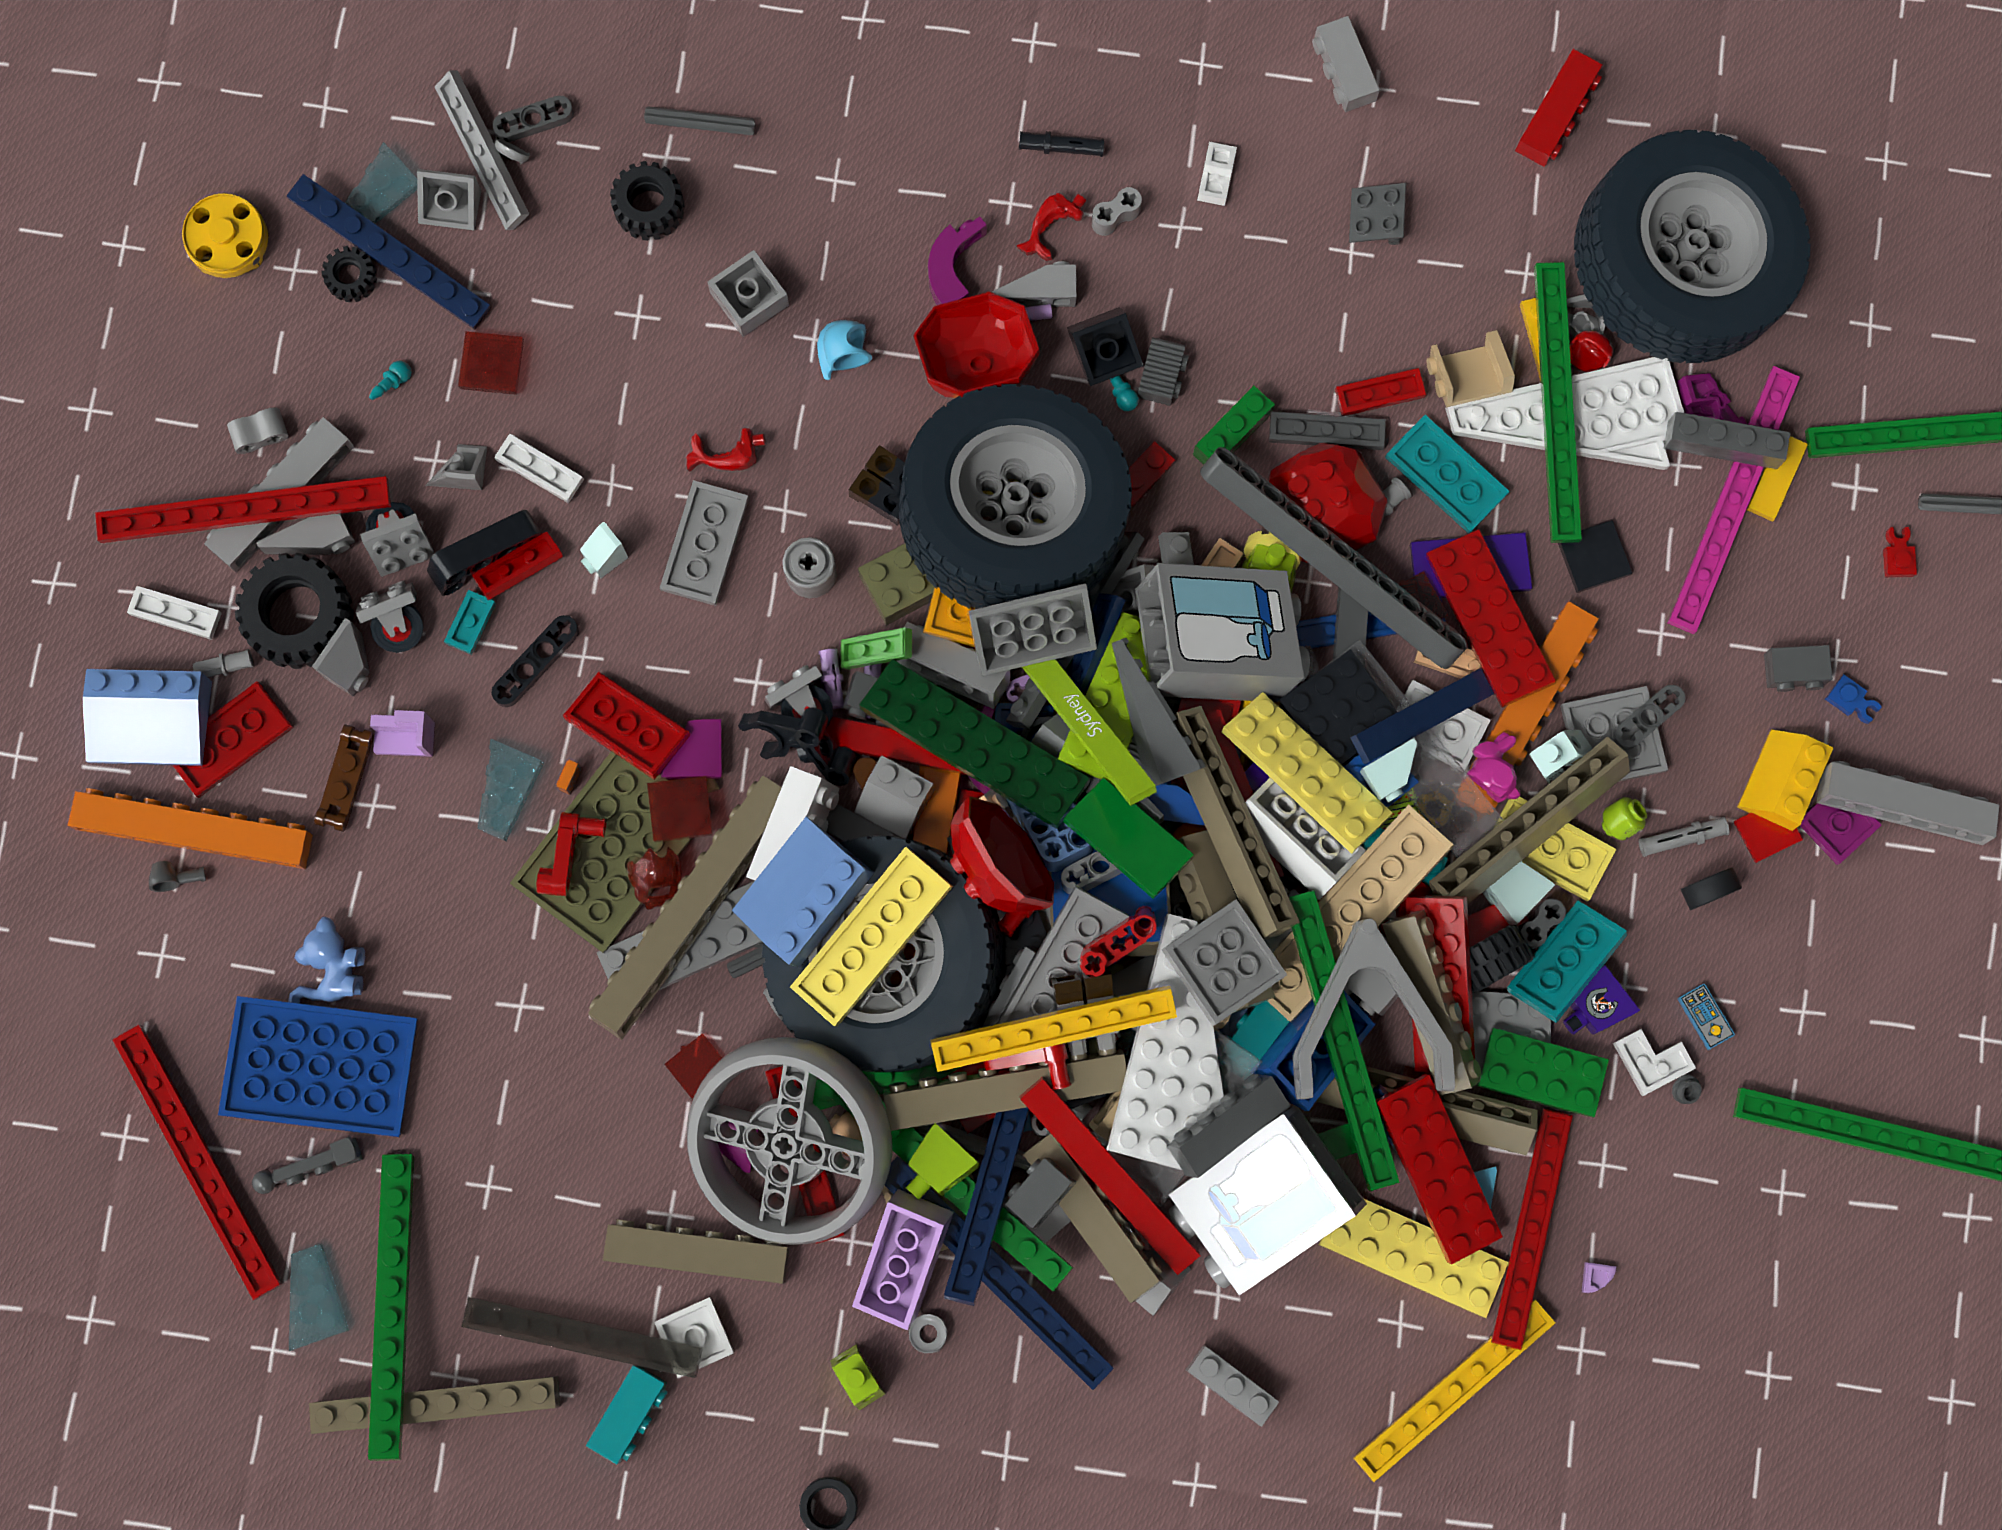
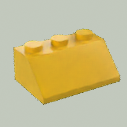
M1771 729L1737 807L1793 831L1802 823L1833 747L1808 735Z

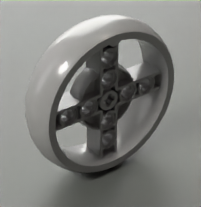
M776 1037L758 1040L739 1047L723 1057L708 1072L697 1089L690 1106L687 1122V1150L692 1171L699 1187L712 1206L725 1219L740 1230L756 1238L778 1244L800 1245L833 1238L854 1226L871 1210L888 1178L892 1159V1135L887 1112L878 1092L867 1076L854 1063L825 1045L799 1038ZM767 1064L783 1065L778 1098L765 1102L754 1113L719 1104L727 1085L745 1070ZM817 1077L833 1088L848 1105L859 1126L863 1141L833 1134L826 1116L813 1104ZM793 1080L799 1081L803 1090L797 1088ZM789 1108L797 1112L798 1118L790 1114ZM728 1121L735 1125L737 1131L730 1128ZM756 1129L761 1130L765 1138L760 1137ZM718 1142L746 1150L747 1157L754 1169L765 1178L762 1203L747 1193L732 1176L721 1155ZM813 1144L818 1145L822 1153H818L814 1149ZM841 1152L847 1153L851 1161L846 1160ZM780 1165L785 1166L789 1174L783 1172ZM824 1170L860 1179L857 1190L841 1207L822 1215H795L799 1185L815 1179ZM776 1193L783 1196L784 1202L777 1198Z

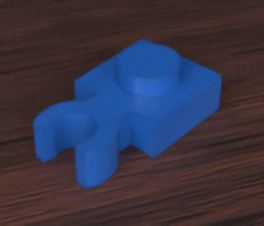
M1844 674L1838 679L1825 698L1826 701L1847 716L1856 711L1860 721L1865 724H1869L1873 720L1872 717L1867 715L1866 708H1871L1875 712L1882 708L1874 700H1865L1863 697L1868 691Z

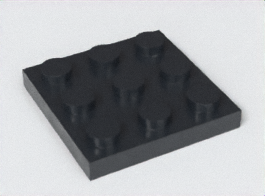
M1351 649L1278 701L1288 716L1341 765L1358 753L1351 740L1352 736L1397 713Z

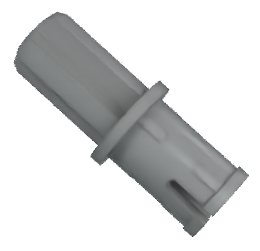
M247 649L228 655L220 653L219 657L195 662L193 664V671H201L207 677L220 674L228 676L229 672L248 667L252 668L254 663L252 654Z

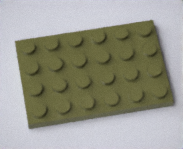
M611 751L565 811L567 813L580 814L581 817L604 818L607 820L605 837L582 834L576 837L568 896L537 894L536 892L539 868H553L560 818L510 884L602 953H605L712 813L670 781L661 778L660 774L653 780Z

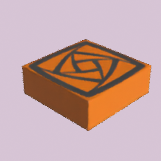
M571 760L566 762L556 784L560 791L571 794L582 770L578 763Z

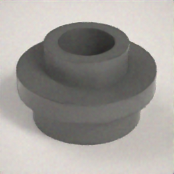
M1688 1074L1679 1077L1672 1088L1673 1098L1681 1104L1696 1102L1702 1092L1699 1081L1694 1076Z

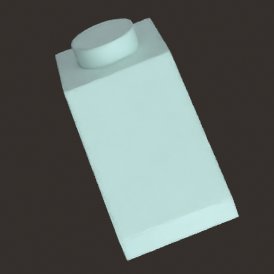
M602 522L580 549L584 557L581 560L584 567L590 574L596 572L600 578L628 559L622 543L605 522Z
M1414 738L1365 766L1360 771L1372 793L1379 801L1386 799L1389 803L1404 794L1401 789L1408 782L1417 745Z

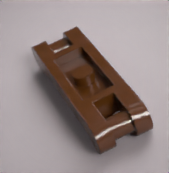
M346 724L343 726L322 801L315 815V825L322 827L325 825L334 826L335 830L341 832L346 830L373 743V731L364 729L362 732L355 730L354 726ZM352 741L360 743L358 751L350 749ZM332 806L340 808L338 815L330 814Z

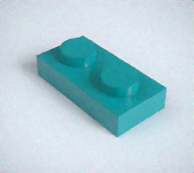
M468 590L444 643L472 655L495 608L496 602L492 599L487 600L485 596Z

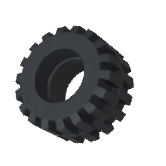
M642 161L639 167H636L633 163L629 165L630 170L628 172L623 169L619 173L620 180L614 179V189L610 191L611 205L616 220L625 232L629 231L630 235L636 239L638 235H641L642 240L649 241V236H653L654 240L661 239L660 234L664 233L666 236L671 234L670 228L674 227L676 229L679 225L678 218H683V208L685 206L680 184H678L674 173L670 174V170L665 166L660 169L659 163L652 162V165L648 166L647 161ZM645 191H655L663 196V200L656 209L643 212L632 207L635 197Z
M1509 925L1470 947L1472 993L1481 991L1530 963L1535 957L1517 925Z

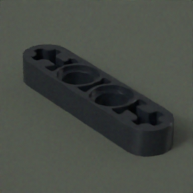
M562 615L554 619L492 687L491 693L498 705L511 707L516 704L574 642L578 636L579 628L572 617ZM570 623L571 633L569 635L563 633L558 638L559 642L562 643L558 647L549 635L553 634L556 638L561 632L559 625L567 626ZM549 643L553 646V653L548 658L538 656L537 650L541 644ZM527 664L533 667V675L529 679L518 677V669L522 665ZM513 676L522 687L518 689L514 685L510 690L511 698L503 697L499 699L501 697L499 690L502 687L506 690L509 689L513 684L509 678Z

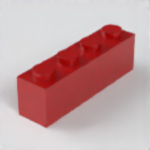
M1572 49L1521 137L1515 152L1545 167L1549 158L1555 160L1563 146L1559 144L1561 137L1564 135L1568 138L1576 124L1572 120L1576 112L1581 115L1589 101L1585 97L1588 90L1590 89L1594 92L1602 78L1598 73L1603 64Z

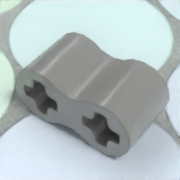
M1126 187L1119 191L1116 198L1112 201L1098 203L1092 213L1093 230L1101 236H1107L1112 234L1120 223L1135 220L1141 209L1142 197L1140 193L1132 187Z
M279 408L264 409L254 415L232 420L227 424L237 454L250 453L263 446L280 443L288 438Z

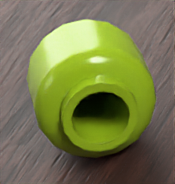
M1623 797L1604 809L1602 814L1603 830L1607 835L1624 841L1645 828L1647 819L1646 809L1640 801Z

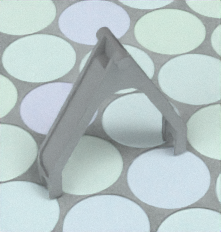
M1369 918L1355 922L1293 1053L1296 1099L1313 1098L1311 1056L1349 977L1364 968L1374 969L1386 976L1432 1048L1436 1090L1454 1091L1455 1075L1451 1043L1380 933L1375 920Z

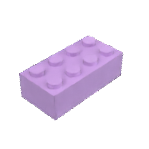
M898 1189L890 1198L885 1208L852 1307L908 1330L918 1316L954 1212L920 1198L918 1200L914 1195Z

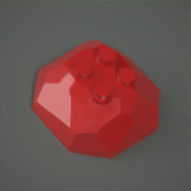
M991 292L934 306L913 335L928 383L936 392L951 398L958 396L962 398L964 393L976 389L981 391L983 387L993 385L1001 387L1002 384L1019 385L1030 372L1040 354L1025 306Z
M1319 443L1296 454L1270 471L1267 481L1355 551L1377 539L1388 499L1359 451L1339 445Z
M971 796L968 797L955 813L951 823L954 854L950 860L952 867L957 873L962 874L965 872L968 876L964 884L966 893L972 899L981 898L983 903L1003 912L1042 910L1054 904V882L1027 833L1000 805Z

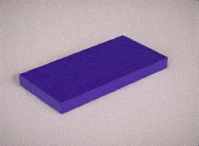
M1526 533L1483 536L1510 591H1531L1532 583ZM1458 538L1410 543L1413 578L1417 579V576L1423 578L1424 574L1423 581L1429 582L1424 583L1422 578H1418L1421 580L1418 583L1422 590L1425 588L1423 586H1426V591L1422 592L1432 593V596L1435 593V597L1446 598L1426 558V553ZM1414 580L1415 596H1417V600H1420L1417 580ZM1427 586H1429L1430 590L1432 588V592H1430L1429 589L1427 592ZM1420 592L1421 597L1422 595L1424 596L1422 600H1424L1426 596L1434 598Z

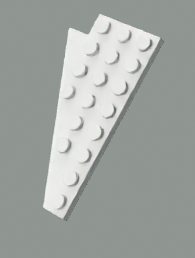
M1651 357L1572 376L1577 456L1661 470L1670 467L1667 453L1664 449L1667 424L1675 412L1684 413L1668 358L1662 360ZM1541 383L1513 389L1511 393L1445 408L1453 435L1545 450Z
M1166 914L1147 990L1170 985L1177 1018L1137 1027L1107 1150L1182 1170L1167 1145L1175 1140L1173 1137L1178 1131L1186 1127L1190 1128L1197 1123V1117L1210 1109L1214 1110L1221 1104L1220 1100L1224 1095L1214 1028L1162 951L1164 947L1197 926L1198 922Z

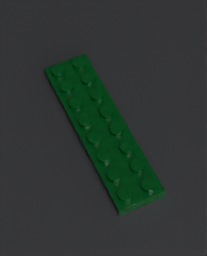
M894 659L890 661L859 704L860 710L1055 829L1059 828L1064 817L1070 812L1090 783V778L1058 760L1053 755Z

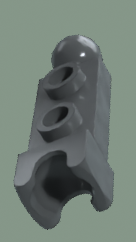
M347 1137L331 1143V1149L273 1170V1173L267 1170L259 1171L252 1179V1186L256 1192L268 1194L278 1183L286 1182L287 1186L295 1185L305 1181L304 1175L315 1172L316 1176L334 1170L332 1166L334 1164L345 1167L361 1161L363 1158L356 1138L351 1139V1137Z

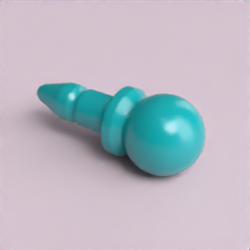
M400 360L393 362L389 367V371L383 373L384 379L372 389L369 398L371 400L379 398L391 387L396 389L400 386V383L407 382L412 374L409 364Z
M1121 376L1109 379L1114 387L1112 394L1116 397L1118 407L1123 411L1134 410L1138 406L1139 397L1131 389L1130 383H1124Z

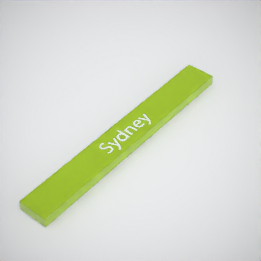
M1055 659L1022 667L1130 806L1157 792L1154 782Z

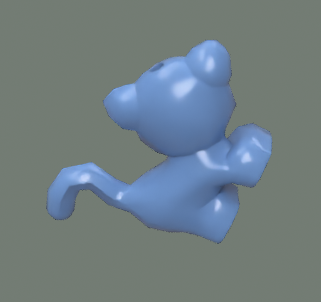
M321 917L316 928L306 936L303 946L296 951L294 958L304 966L311 965L316 969H325V976L317 989L301 985L294 989L289 996L290 1003L300 1004L302 997L312 1001L334 1002L346 996L361 995L363 991V977L352 975V969L364 965V948L352 947L345 950L344 953V939L337 933L333 920L328 917Z

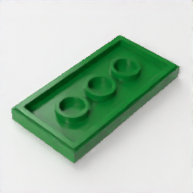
M1104 777L1063 819V822L1153 899L1194 856L1190 850L1137 805L1133 804L1130 806L1118 789Z

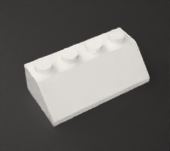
M1271 778L1245 802L1267 851L1309 891L1314 890L1319 900L1366 851L1360 846L1351 854Z

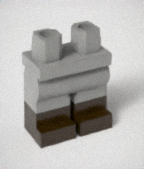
M1105 968V972L1098 977L1085 975L1081 972L1086 999L1085 1004L1114 998L1112 974L1109 968ZM1078 973L1051 978L1057 1011L1085 1005L1081 979ZM1119 1031L1093 1036L1097 1038L1098 1049L1103 1051L1114 1049L1115 1033H1119ZM1085 1039L1067 1042L1072 1056L1087 1053Z

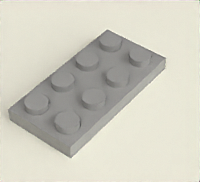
M693 480L662 578L661 591L710 605H717L749 501L748 495Z

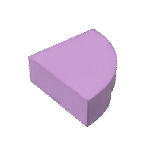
M1585 1262L1582 1293L1596 1292L1605 1287L1613 1279L1616 1266Z

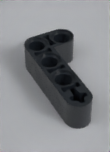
M521 510L437 551L429 560L427 573L441 595L448 596L464 585L467 576L476 573L538 537L542 532L528 510Z

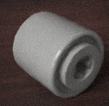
M812 537L800 538L791 543L785 551L782 560L786 582L791 590L797 595L809 599L818 598L828 593L837 577L834 554L829 546L823 541ZM807 557H812L813 562H817L816 565L811 566V570H805V565L801 564V561H806Z

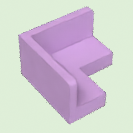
M395 710L394 716L371 715L370 727L375 730L373 752L376 755L433 756L435 722L424 711Z

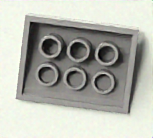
M1086 584L969 611L971 631L982 676L1097 649Z

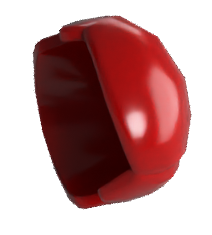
M1582 331L1569 343L1571 364L1581 371L1591 372L1599 370L1601 367L1605 368L1612 359L1613 347L1605 335L1597 331Z

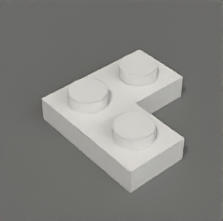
M1642 1029L1613 1043L1641 1096L1696 1069L1682 1042L1655 1055Z

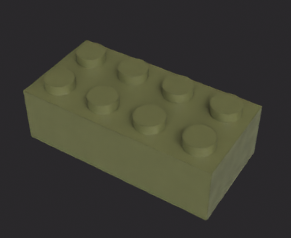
M906 544L858 568L859 577L886 626L929 604L934 591V586L926 579V574L922 575L914 563L915 559L912 560Z

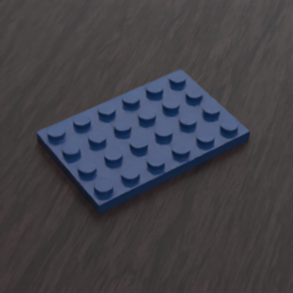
M237 996L218 1115L400 1137L418 1019Z

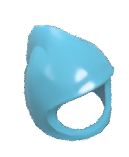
M838 320L827 324L820 332L817 349L821 371L825 380L831 379L833 371L857 368L868 364L872 360L871 353L863 350L866 335V326L857 321Z

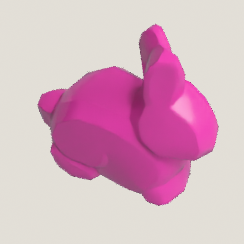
M1505 732L1498 735L1494 742L1486 741L1473 748L1472 752L1477 759L1473 762L1472 768L1465 773L1466 778L1470 782H1475L1497 803L1507 798L1518 799L1521 795L1520 790L1517 788V776L1514 767L1502 759V755L1516 743V738L1509 736Z

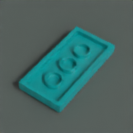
M1426 415L1385 456L1389 462L1468 534L1510 492Z
M1578 900L1565 915L1563 921L1556 926L1546 941L1534 953L1535 957L1533 960L1524 965L1507 986L1508 992L1557 1023L1627 937V930Z

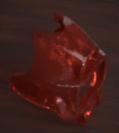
M649 848L636 864L633 861H628L627 863L628 877L635 889L634 895L639 902L645 904L647 910L654 907H662L666 900L672 899L677 893L682 871L680 859L671 848H667L665 857H659ZM671 886L669 894L647 896L651 888Z

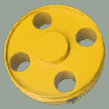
M224 193L208 196L191 208L183 223L182 239L188 256L203 273L220 278H231L254 270L261 265L268 245V230L263 217L250 202L239 196ZM250 211L248 217L239 219L241 213ZM203 216H209L208 221L202 224L199 223ZM253 249L251 255L242 257L245 250ZM209 253L212 254L210 260L201 262L203 256Z

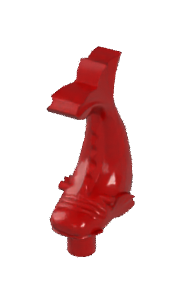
M1060 193L1049 196L1042 203L1035 216L1030 239L1018 244L1017 249L1024 252L1027 256L1037 253L1046 261L1052 260L1050 251L1040 242V235L1054 220L1059 218L1067 219L1069 217L1075 221H1081L1084 213L1080 209L1085 204L1086 199L1079 194L1076 195L1072 202Z
M743 428L740 441H737L735 448L730 452L709 456L705 454L703 441L695 433L691 438L693 451L686 456L687 470L690 472L699 464H706L725 471L746 470L753 464H756L755 446L766 444L764 433L753 435V431L750 428Z

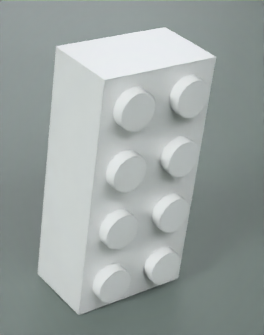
M790 766L746 877L754 881L758 878L806 816L826 832L828 828V821L826 819L830 809L833 810L838 803V791L840 788L821 777Z

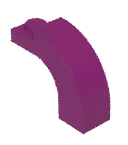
M980 216L974 221L970 219L964 222L959 227V232H956L951 224L948 225L939 234L931 248L928 259V279L930 291L936 305L969 297L968 290L954 272V264L962 252L987 235V225Z

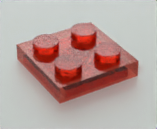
M466 331L458 387L463 390L517 395L524 344L523 337Z
M706 776L647 783L654 843L713 836Z

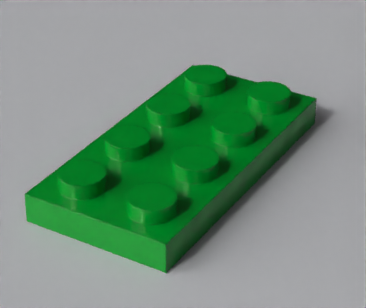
M1491 1028L1481 1068V1080L1477 1086L1594 1118L1609 1059L1497 1028Z

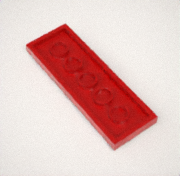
M1478 529L1427 552L1426 558L1501 708L1554 685L1556 680L1480 530Z
M1409 895L1406 898V914L1425 910L1426 916L1433 923V937L1436 945L1442 950V964L1445 973L1452 980V995L1455 1003H1458L1461 1008V1022L1464 1031H1467L1471 1038L1472 1046L1470 1049L1475 1060L1467 896ZM1412 1019L1415 1072L1431 1073L1414 1020Z
M1424 1074L1376 1099L1380 1116L1447 1263L1452 1265L1503 1238L1430 1075Z

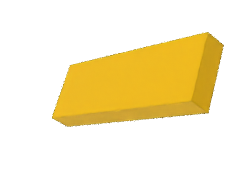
M1790 436L1786 461L1778 469L1764 468L1746 509L1747 511L1772 522L1775 520L1807 448V443Z

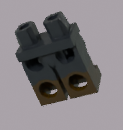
M879 445L866 463L865 470L862 469L848 489L849 497L857 502H862L898 526L900 523L899 498L905 462Z

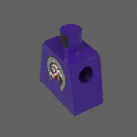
M1604 965L1570 1007L1574 1013L1564 1019L1563 1023L1573 1035L1585 1026L1594 1035L1634 1015L1640 1009Z

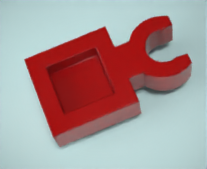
M1890 527L1886 531V540L1891 544V547L1883 549L1885 578L1914 577L1917 575L1915 546L1907 547L1906 544L1911 535L1909 527L1902 529V538H1897L1894 535V527Z

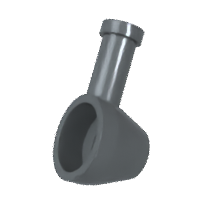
M156 862L151 867L149 889L154 892H167L178 888L180 884L196 881L204 882L206 881L204 867H199L196 870L176 873L171 862Z

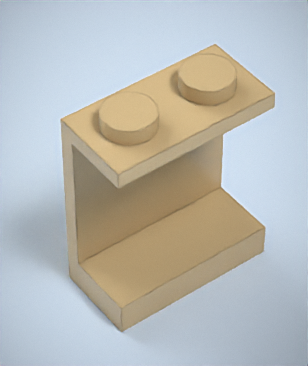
M1497 330L1486 333L1484 347L1441 356L1437 344L1431 346L1430 358L1426 360L1429 374H1434L1436 378V393L1439 398L1443 397L1446 408L1513 392L1515 374Z

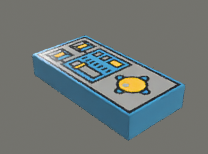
M1705 983L1677 998L1707 1050L1735 1035Z

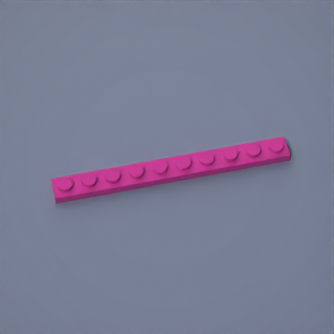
M1773 366L1770 369L1748 425L1779 430L1800 377ZM1733 461L1667 624L1691 634L1697 632L1763 467Z

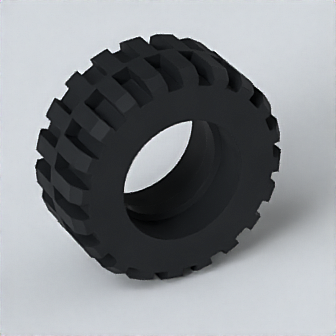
M288 553L279 554V560L276 561L269 557L263 560L265 566L260 569L255 566L249 571L253 575L249 581L243 579L240 584L244 591L243 594H236L235 603L239 606V610L235 611V619L240 623L238 629L247 640V643L266 660L272 661L281 667L289 665L292 669H301L302 664L312 667L345 618L348 620L354 619V610L350 607L352 603L351 595L346 590V585L328 565L326 566L315 557L308 558L302 553H296L294 557H291ZM307 587L312 589L320 600L319 613L313 624L305 631L295 635H281L277 633L270 624V611L274 601L279 595L291 588Z

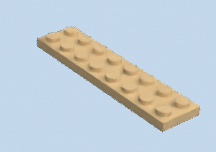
M1409 804L1318 903L1335 963L1355 922L1370 918L1375 920L1377 928H1379L1454 847L1445 836ZM1293 931L1273 953L1287 973V976L1271 986L1275 997L1267 1000L1291 1023L1313 1000Z

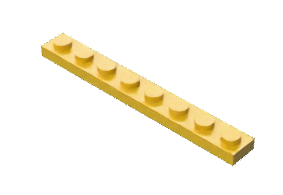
M1170 985L935 1038L930 1041L937 1072L1177 1018L1172 990Z
M1532 1300L1521 1351L1491 1343V1336L1356 1454L1353 1459L1368 1477L1375 1482L1555 1324L1554 1320L1536 1300Z

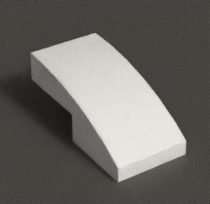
M1209 142L1197 201L1225 206L1237 147Z

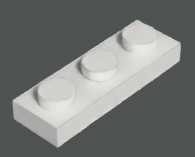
M511 434L508 435L494 457L496 461L567 503L570 502L584 480L581 475Z
M136 586L127 611L131 616L210 640L213 639L222 614L219 610L140 586Z

